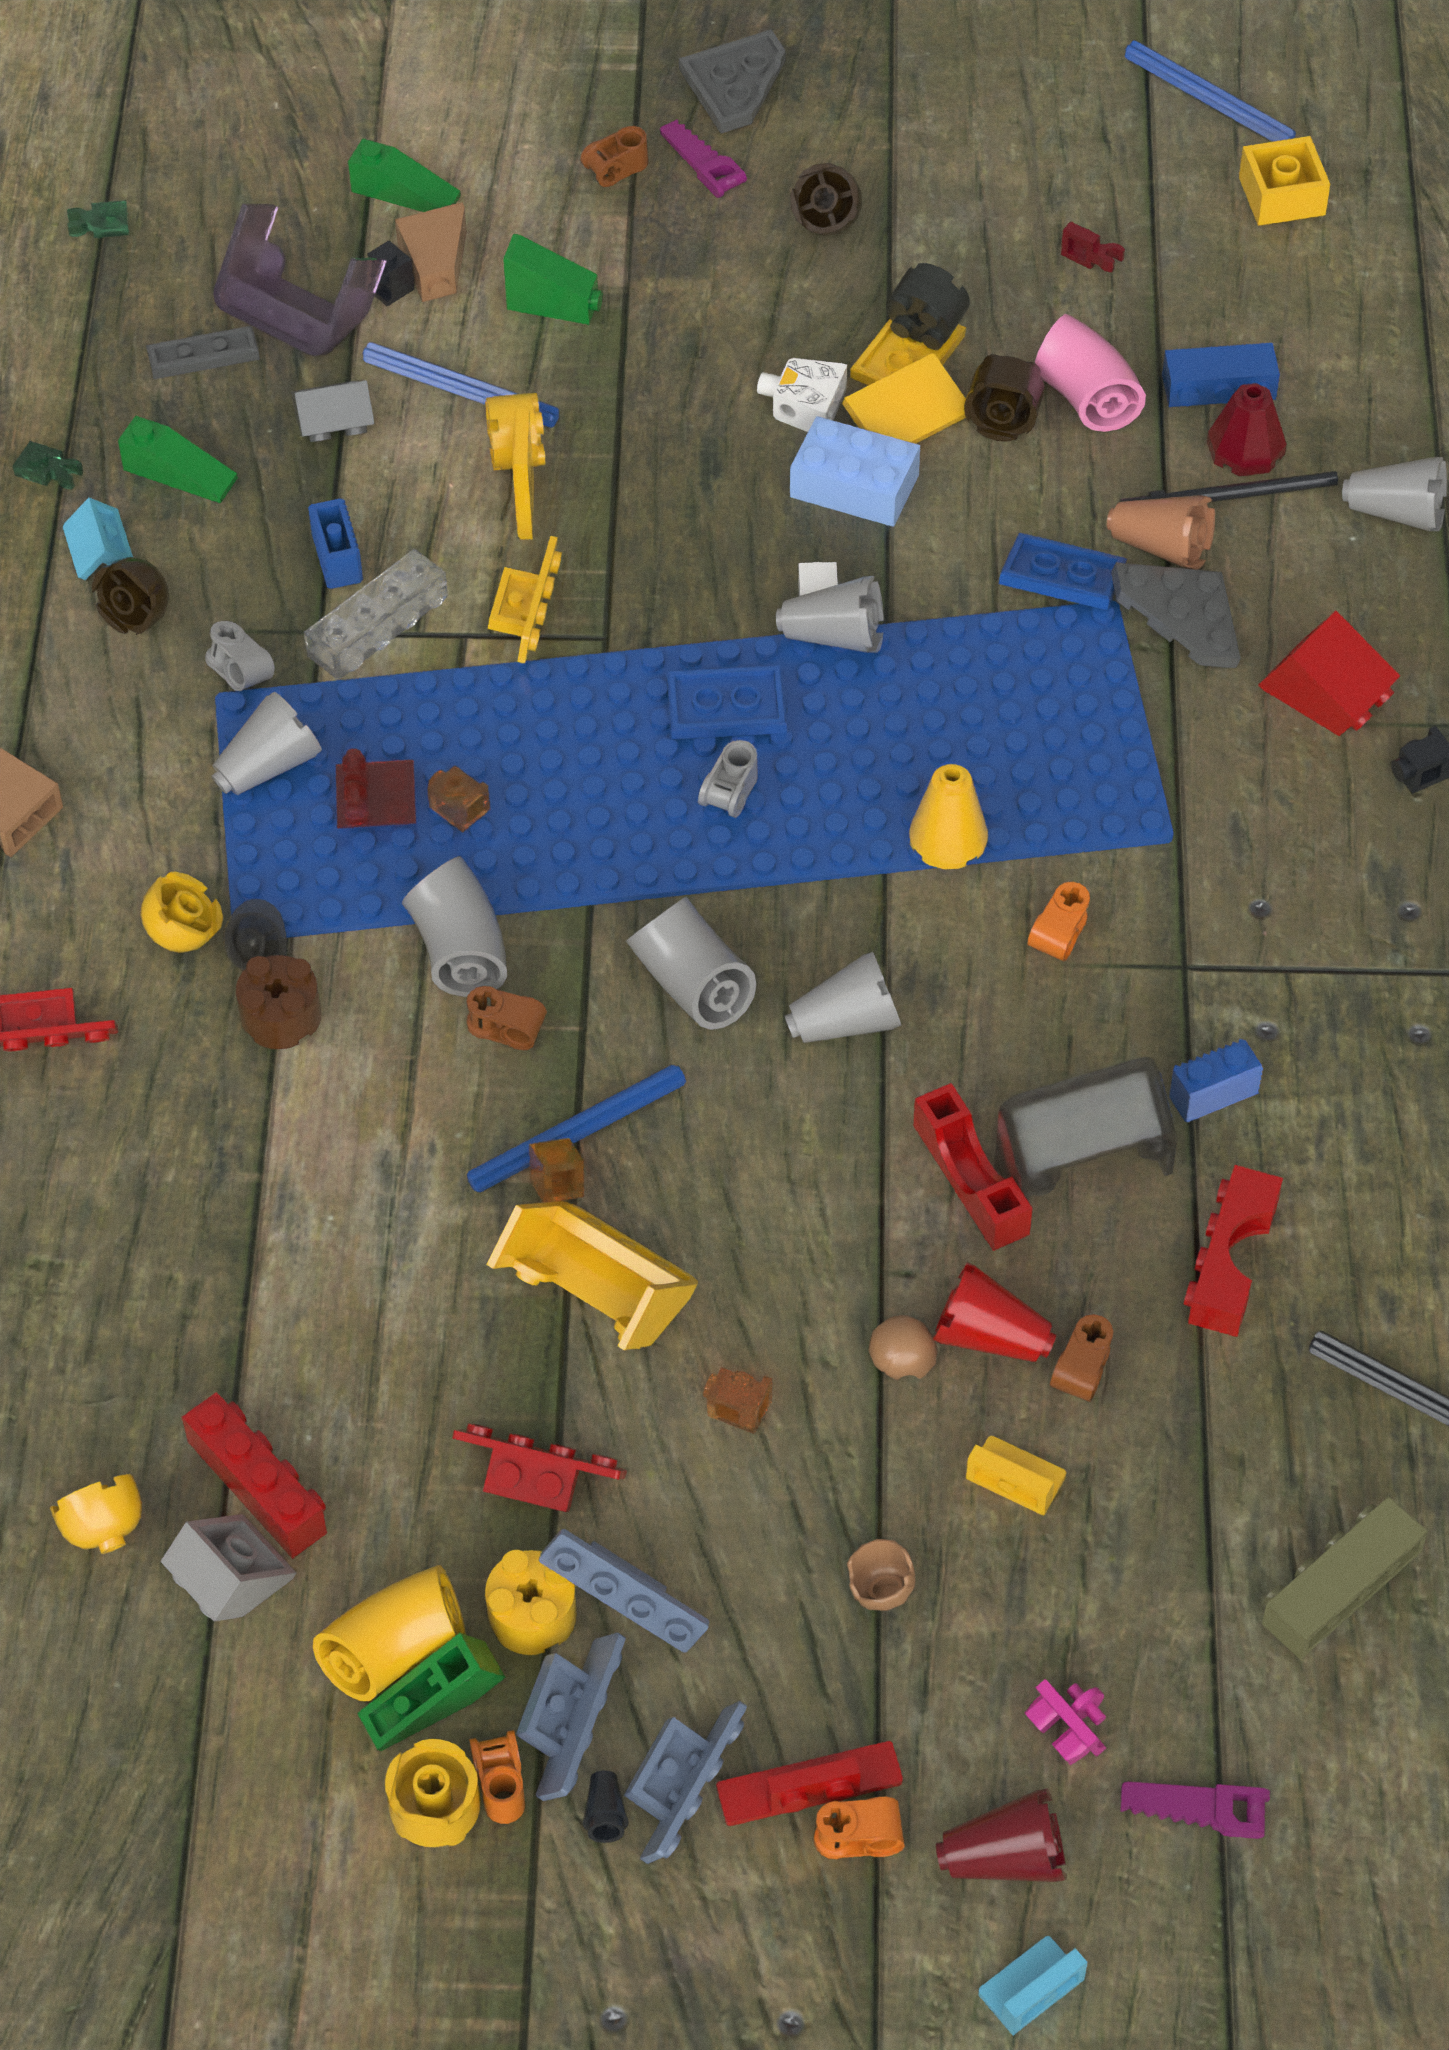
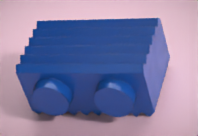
M340 498L311 504L308 507L311 533L327 587L333 589L361 583L363 574L360 549L355 538L352 522H350L345 500Z
M1240 1039L1239 1043L1232 1042L1231 1046L1225 1045L1224 1049L1218 1047L1217 1052L1211 1050L1210 1055L1204 1053L1202 1058L1196 1056L1195 1061L1189 1059L1188 1064L1182 1062L1181 1066L1175 1065L1169 1098L1183 1120L1190 1122L1258 1094L1259 1085L1261 1084L1260 1080H1262V1065L1246 1040Z

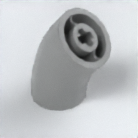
M460 856L455 857L421 880L405 896L402 905L412 917L424 940L431 965L432 981L439 989L449 994L467 997L476 987L490 986L495 989L501 987L507 978V966L502 933L492 905L475 874L464 859Z
M687 897L678 901L626 940L633 952L665 991L701 1027L713 1030L732 1024L747 1011L754 998L756 990L754 972L714 932Z

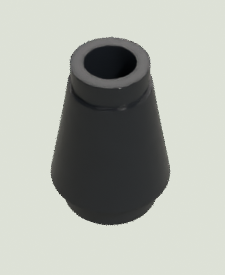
M597 1771L590 1777L583 1827L588 1831V1836L593 1841L599 1843L614 1842L623 1837L624 1829L628 1826L629 1821L617 1775L612 1771Z

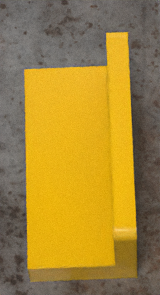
M989 1436L983 1447L975 1445L967 1461V1480L1043 1516L1066 1478V1471L994 1436Z

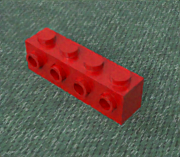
M216 1392L182 1416L187 1442L292 1559L327 1534L323 1513L326 1510V1506L321 1497L312 1488L306 1491L298 1482L300 1478L294 1467L286 1459L280 1462L274 1456L272 1445L260 1430L253 1432L245 1424L247 1419L235 1402L231 1401L227 1404Z

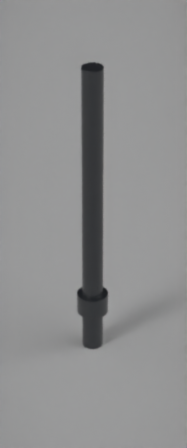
M1336 471L1170 493H1165L1164 490L1149 491L1147 496L1120 499L1119 502L1194 495L1211 497V502L1337 486L1338 475Z

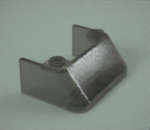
M1150 1057L1133 1059L1023 1092L1007 1099L999 1108L994 1169L1005 1179L1012 1176L1027 1200L1028 1196H1043L1050 1193L1056 1187V1183L1061 1177V1169L1135 1146L1140 1157L1158 1161L1164 1176L1173 1174L1178 1138L1162 1075L1154 1059Z

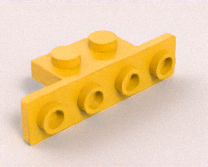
M550 536L539 575L504 567L490 614L488 629L522 637L518 662L525 664L529 650L536 652L541 629L535 627L536 624L542 626L544 624L548 603H544L543 599H551L555 578L550 577V574H558L562 552L556 551L558 537Z

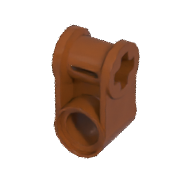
M637 126L623 127L618 132L589 144L583 150L580 161L585 168L591 169L596 174V180L601 186H613L618 181L647 167L649 158L646 133Z
M490 986L476 987L468 994L466 1001L468 1011L470 1012L467 1016V1028L473 1036L502 1043L517 1050L533 1048L547 1014L545 1006L534 998L511 994ZM487 997L491 999V1006H487ZM479 1019H482V1028L479 1027Z
M1092 1314L1084 1316L1077 1322L1067 1347L1061 1353L1055 1366L1050 1387L1085 1401H1092L1100 1383L1105 1364L1109 1358L1110 1344L1113 1337L1112 1325L1106 1318Z

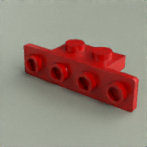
M73 988L0 995V1046H3V1050L7 1052L28 1049V1043L44 1041V1047L69 1045V1039L85 1037L86 1043L105 1042L110 1040L109 1034L119 1033L118 1024L115 1020L77 1024Z
M468 1423L466 1430H454L452 1439L493 1449L483 1492L563 1512L570 1511L579 1470L617 1480L625 1479L627 1473L626 1469L616 1467L618 1460L615 1458L592 1454L591 1461L575 1457L576 1449L551 1444L550 1449L545 1450L533 1447L535 1439L509 1433L508 1440L492 1437L493 1429L482 1425Z
M886 1741L718 1781L716 1790L727 1826H734L900 1786L903 1783V1776L893 1743Z

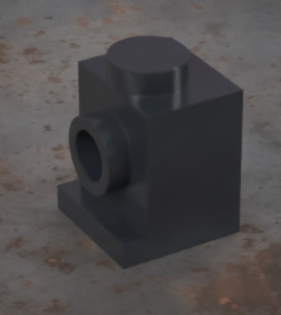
M390 240L367 253L369 266L367 274L369 280L364 283L365 288L388 307L415 290L412 259Z
M1436 726L1429 728L1428 737L1421 740H1412L1400 748L1399 757L1391 762V769L1395 778L1399 782H1403L1412 794L1449 778V742Z

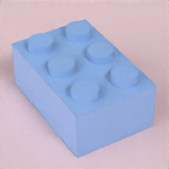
M816 416L790 467V497L894 527L919 476L920 445Z

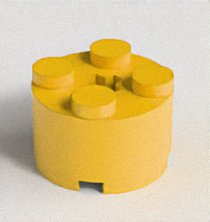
M537 393L486 398V423L491 448L489 449L493 471L513 469L514 411H516V408H529L533 467L546 464L543 443L541 444V434H544L542 413L539 412Z
M512 1550L507 1552L489 1574L485 1587L490 1627L497 1636L498 1641L505 1648L523 1655L541 1654L545 1652V1649L557 1643L558 1646L562 1644L572 1633L577 1617L575 1585L539 1562L541 1551Z
M426 1739L414 1743V1747L402 1755L400 1752L390 1763L385 1777V1791L390 1817L396 1832L408 1841L424 1847L454 1846L461 1843L476 1823L481 1802L477 1772L472 1762L465 1755V1752L459 1746L449 1741Z

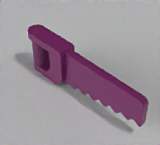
M678 119L660 128V134L697 172V178L716 198L724 196V192L747 181L745 172L731 157L718 156V152L712 151L711 146L705 145L704 140H698V135H692L691 130H686L684 124H678ZM722 175H725V177H723V178H720V179H718V180L715 179V178H717V177H720V176H722Z
M1127 1781L1121 1787L1120 1812L1130 1809L1136 1815L1143 1811L1147 1817L1157 1814L1161 1820L1170 1817L1173 1822H1178L1183 1819L1187 1825L1197 1822L1201 1828L1210 1824L1213 1830L1219 1831L1223 1836L1259 1839L1265 1836V1802L1270 1801V1791L1266 1788L1217 1784L1216 1788ZM1233 1801L1247 1802L1246 1822H1240L1233 1814Z

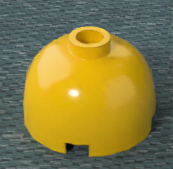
M174 871L169 872L165 877L161 878L160 876L151 885L143 898L140 916L145 930L155 943L167 950L183 953L199 949L220 930L223 922L221 906L217 899L211 903L210 899L204 894L208 888L202 882L188 874Z
M126 1474L113 1477L116 1486L112 1487L102 1485L100 1481L61 1498L57 1501L58 1506H51V1513L62 1536L72 1545L83 1549L99 1547L101 1554H106L125 1546L124 1537L136 1528L142 1514L140 1492L133 1475Z

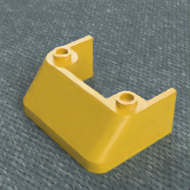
M564 1201L516 1205L486 1264L493 1269L513 1267L517 1270L515 1275L531 1285L537 1286L539 1282H554L616 1321L614 1329L619 1333L618 1339L620 1342L618 1347L623 1350L651 1346L690 1300L698 1285V1281L686 1271L586 1210Z

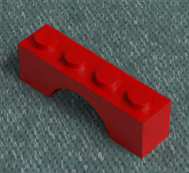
M949 1083L915 1098L914 1128L991 1249L995 1251L1030 1235L1032 1206L1013 1177L1005 1179L1000 1176L987 1159L976 1135L972 1114L953 1084Z
M1234 1165L1230 1180L1222 1178L1216 1198V1203L1222 1204L1220 1213H1211L1205 1234L1206 1237L1211 1238L1209 1248L1200 1247L1194 1271L1201 1272L1198 1283L1194 1281L1189 1282L1185 1295L1184 1305L1191 1307L1188 1324L1238 1337L1249 1300L1252 1280L1237 1269L1230 1257L1229 1251L1236 1243L1247 1237L1269 1234L1280 1198L1283 1183L1282 1177Z

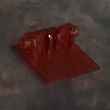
M349 749L342 758V764H336L337 828L416 824L413 759L366 762V758L360 750Z

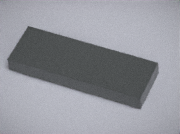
M252 325L146 345L153 379L260 360Z

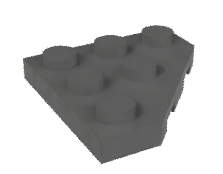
M772 29L679 58V70L722 134L753 123L786 61V50Z
M1115 563L1111 575L1117 602L1128 610L1132 607L1137 609L1148 618L1146 623L1169 642L1173 639L1177 640L1190 650L1188 657L1199 665L1225 668L1237 667L1241 658L1222 572Z

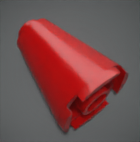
M966 1262L958 1276L961 1279L958 1286L956 1285L954 1290L952 1289L942 1311L933 1340L940 1344L1030 1362H1036L1039 1356L1047 1358L1057 1336L1050 1332L1052 1323L978 1267Z

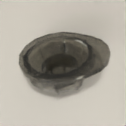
M251 899L243 902L236 908L228 919L223 931L226 957L230 958L237 967L244 971L247 962L253 957L285 956L287 951L285 925L280 912L274 905L265 900Z

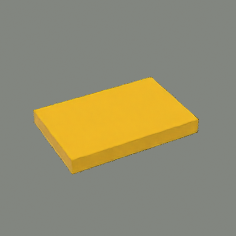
M889 319L850 369V378L870 385L933 352L941 364L944 365L965 337L966 327L958 324L941 348L933 350L928 348L923 342L920 343L910 337L901 338L897 336L890 328L892 321Z
M934 352L845 397L842 403L858 428L914 444L966 418L964 412L966 398Z
M516 408V411H514L512 466L517 534L520 540L533 539L534 471L529 408Z

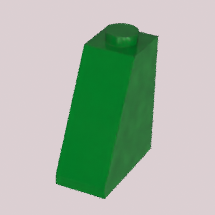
M513 234L503 258L507 310L589 325L594 311H600L603 300V291L598 290L597 274L522 235Z

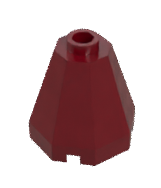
M1257 383L1241 385L1232 395L1208 431L1207 444L1215 465L1223 468V464L1232 467L1231 473L1239 477L1270 473L1275 467L1277 459L1281 460L1285 455L1287 443L1269 389Z

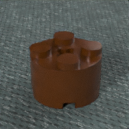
M284 955L256 956L247 962L246 969L241 973L236 984V998L242 1027L245 1032L253 1037L254 1042L269 1049H288L298 1045L299 1040L310 1034L311 1036L316 1032L321 1021V1006L316 977L311 970L310 964L304 959H296Z

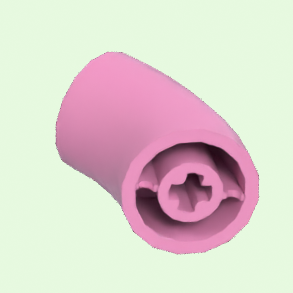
M1068 314L1060 317L1046 335L1035 360V364L1040 368L1042 380L1055 388L1069 401L1078 413L1082 423L1091 430L1106 432L1118 430L1130 424L1140 415L1145 406L1146 397L1134 371L1122 355L1093 329Z

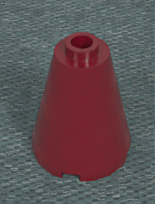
M1037 1789L944 1831L943 1842L936 1843V1853L941 1871L949 1869L951 1877L959 1879L1039 1882L1066 1880L1067 1874L1062 1868H1057V1866L1066 1865L1056 1813L1049 1814L1048 1804L1044 1803L1053 1801L1049 1789Z

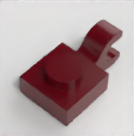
M1071 221L1063 229L1062 256L1090 270L1096 264L1102 270L1111 273L1114 271L1115 265L1113 258L1121 262L1124 260L1125 249L1121 245L1116 243L1100 244V235Z

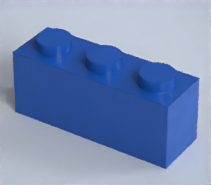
M1273 343L1165 350L1162 378L1168 407L1226 404L1241 385L1257 383L1269 389L1272 399L1276 400L1280 372Z

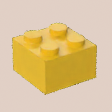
M1311 136L1243 146L1239 179L1258 226L1326 215L1330 182Z

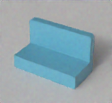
M88 497L63 525L76 573L80 579L86 580L102 563L108 565L118 559L133 557L119 511L115 507Z
M1046 1936L979 1988L978 1995L1008 2031L1015 2035L1084 1981L1088 1962L1076 1948L1066 1955L1050 1936Z

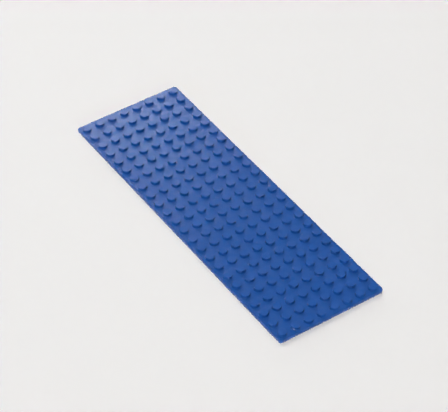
M1112 601L1108 610L1083 604H1072L879 624L876 633H883L881 649L876 653L787 639L782 634L526 661L525 664L510 662L218 693L215 697L219 756L263 699L272 692L278 693L297 712V719L303 726L307 725L322 748V751L316 757L239 795L234 794L232 791L227 794L222 791L233 939L238 943L415 924L410 914L402 905L403 899L427 875L458 856L464 859L475 874L492 905L495 915L933 869L937 867L926 864L922 861V856L915 849L913 851L911 848L909 829L933 773L939 767L947 764L960 765L971 774L988 829V841L983 854L978 859L976 856L967 861L966 865L1170 843L1174 832L1120 606L1116 601ZM769 665L782 666L787 733L671 740L667 671ZM743 740L753 744L756 748L758 779L747 797L742 812L737 818L729 816L728 811L710 804L706 807L699 805L698 796L705 777L712 771L723 748L732 741Z

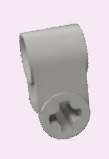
M220 621L212 625L210 630L212 645L206 652L205 662L224 678L232 689L242 691L273 677L275 667L271 655L248 636L239 625L230 621Z
M736 740L728 743L723 748L712 771L708 773L702 783L698 796L699 805L705 807L709 804L728 811L729 816L734 818L740 815L747 797L758 779L757 752L753 744L743 740Z

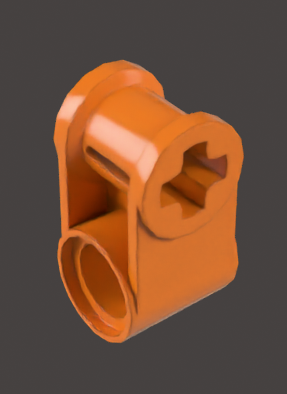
M1076 882L1061 884L1056 889L1043 913L1036 919L1029 934L1027 945L1059 960L1066 961L1087 922L1086 909L1090 902V895L1086 887Z
M514 1730L507 1731L506 1736L484 1741H478L476 1738L469 1739L473 1765L479 1779L487 1816L500 1824H509L518 1820L525 1810V1795L520 1756ZM501 1791L513 1793V1795L506 1799L494 1797Z
M874 1797L867 1800L833 1801L826 1803L817 1813L814 1844L817 1851L828 1859L862 1856L886 1857L899 1853L905 1847L899 1803L894 1798ZM833 1813H836V1818H832ZM833 1828H837L838 1833H835ZM835 1842H839L838 1848H835Z

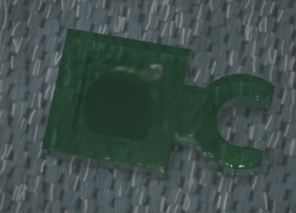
M126 200L91 203L92 210L85 211L82 208H70L67 210L69 236L79 237L88 231H93L94 238L129 235V216Z
M29 441L13 464L14 475L44 486H47L54 479L65 489H73L75 487L73 476L69 474L73 473L82 476L84 473L82 463L79 460L72 458L64 459L62 451L33 441Z

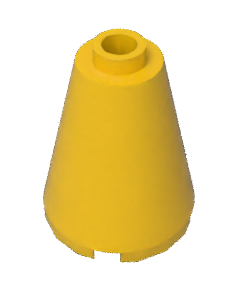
M943 765L933 773L910 825V846L913 851L915 849L922 856V861L930 866L940 869H959L965 867L967 861L976 856L978 859L983 854L987 845L988 829L971 774L960 765Z

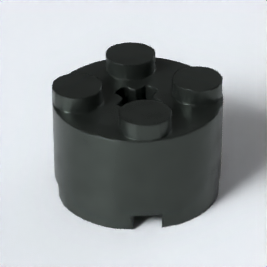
M918 263L916 268L912 269L911 266L906 271L886 302V310L892 321L890 328L901 338L910 337L920 343L923 342L930 349L939 350L949 339L970 306L969 295L963 285L959 290L952 283L954 276L946 270L932 264Z

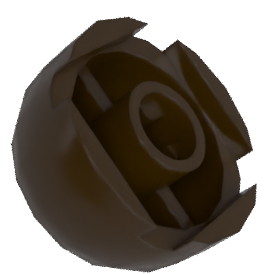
M831 163L815 164L800 174L798 177L800 179L797 181L795 188H792L790 194L791 210L797 222L808 231L822 236L837 235L849 229L858 219L862 208V193L855 178L844 168Z
M135 557L115 560L97 572L92 583V593L97 591L100 601L96 604L98 613L108 625L120 633L127 634L129 629L135 632L136 635L142 634L164 616L169 601V589L164 576L157 567L147 560Z

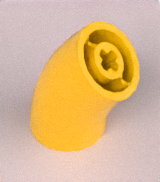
M437 1565L402 1579L355 1605L314 1637L312 1648L316 1661L322 1671L337 1688L356 1700L371 1701L387 1686L413 1670L457 1634H466L462 1612L451 1581L443 1567Z

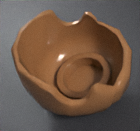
M907 1315L890 1317L875 1328L871 1334L868 1348L874 1366L895 1380L908 1375L916 1376L919 1379L926 1376L936 1364L938 1350L927 1326L923 1322Z
M875 1539L862 1544L850 1556L847 1562L850 1590L855 1600L859 1601L860 1605L868 1610L888 1611L906 1602L915 1587V1569L908 1551L894 1540Z

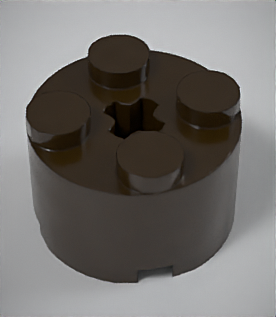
M991 354L984 358L973 374L964 405L965 416L968 421L971 419L977 426V432L986 438L1006 442L1016 440L1018 435L1026 431V434H1028L1033 429L1044 394V383L1040 376L1041 372L1038 365L1019 358Z

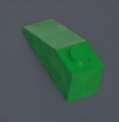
M362 138L348 160L351 192L421 212L456 204L461 196L459 189L400 150L389 145Z
M135 415L118 439L124 471L211 501L221 503L238 479L236 472L166 425Z
M459 1633L357 1714L377 1750L383 1751L471 1705L506 1677L485 1641Z

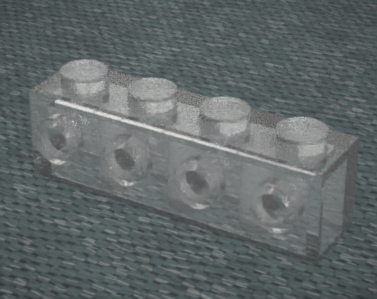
M414 548L304 632L307 657L337 680H340L349 672L357 670L367 658L378 650L384 649L397 635L405 629L413 627L418 619L444 602L448 597L446 572Z

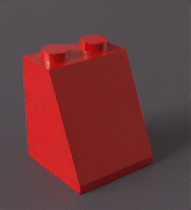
M1335 610L1304 637L1258 686L1263 691L1340 736L1350 727L1357 731L1373 716L1368 710L1373 704L1379 708L1394 694L1390 687L1400 675Z

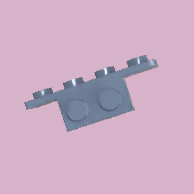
M562 1529L540 1554L539 1562L681 1652H687L708 1629L709 1620L667 1594V1587L595 1541L589 1545L566 1529Z
M620 1633L596 1638L591 1645L582 1670L557 1653L545 1656L516 1732V1736L549 1756L536 1792V1797L542 1801L566 1796L577 1782V1769L581 1758L592 1741V1729L598 1712L607 1701L606 1691L613 1673L619 1667L622 1660L621 1650L626 1638Z
M741 1701L722 1710L706 1740L674 1717L665 1721L624 1794L625 1797L660 1821L640 1856V1859L645 1863L649 1864L663 1857L666 1859L677 1848L681 1840V1835L677 1832L684 1820H689L701 1805L703 1798L699 1793L705 1782H710L721 1769L724 1760L720 1755L726 1744L730 1745L733 1743L744 1727L741 1717L747 1706Z

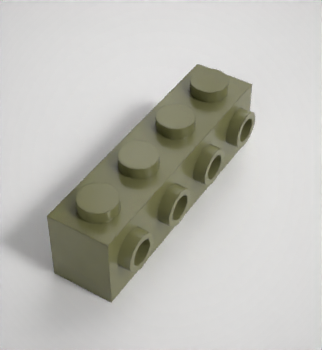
M1389 1496L1377 1507L1373 1504L1367 1506L1359 1514L1355 1521L1356 1525L1347 1533L1339 1531L1327 1543L1325 1553L1317 1560L1312 1557L1307 1559L1297 1569L1294 1575L1295 1579L1286 1587L1282 1584L1276 1586L1263 1602L1265 1611L1262 1625L1300 1660L1423 1551L1428 1531Z

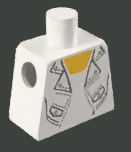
M792 358L787 361L781 376L762 372L758 381L757 393L773 397V416L776 420L808 432L816 416L834 420L847 390V364Z

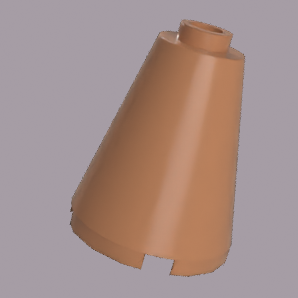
M1202 495L1119 502L1115 508L1109 511L1107 529L1111 531L1112 537L1116 540L1185 569L1199 570L1206 561L1199 559L1203 549L1210 550L1215 530V509L1208 508L1207 503L1212 501L1211 497Z

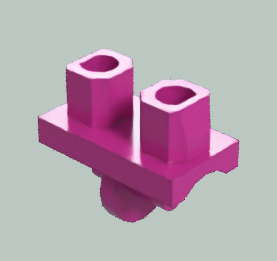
M1046 1679L1035 1687L1041 1695L1033 1701L1025 1711V1714L1043 1734L1061 1718L1067 1723L1070 1728L1054 1741L1052 1745L1070 1765L1086 1756L1090 1751L1097 1757L1107 1748L1082 1720L1088 1716L1095 1725H1099L1106 1718L1104 1713L1098 1708L1104 1699V1694L1098 1687L1084 1692L1077 1683L1071 1685L1067 1690V1693L1074 1700L1071 1706Z

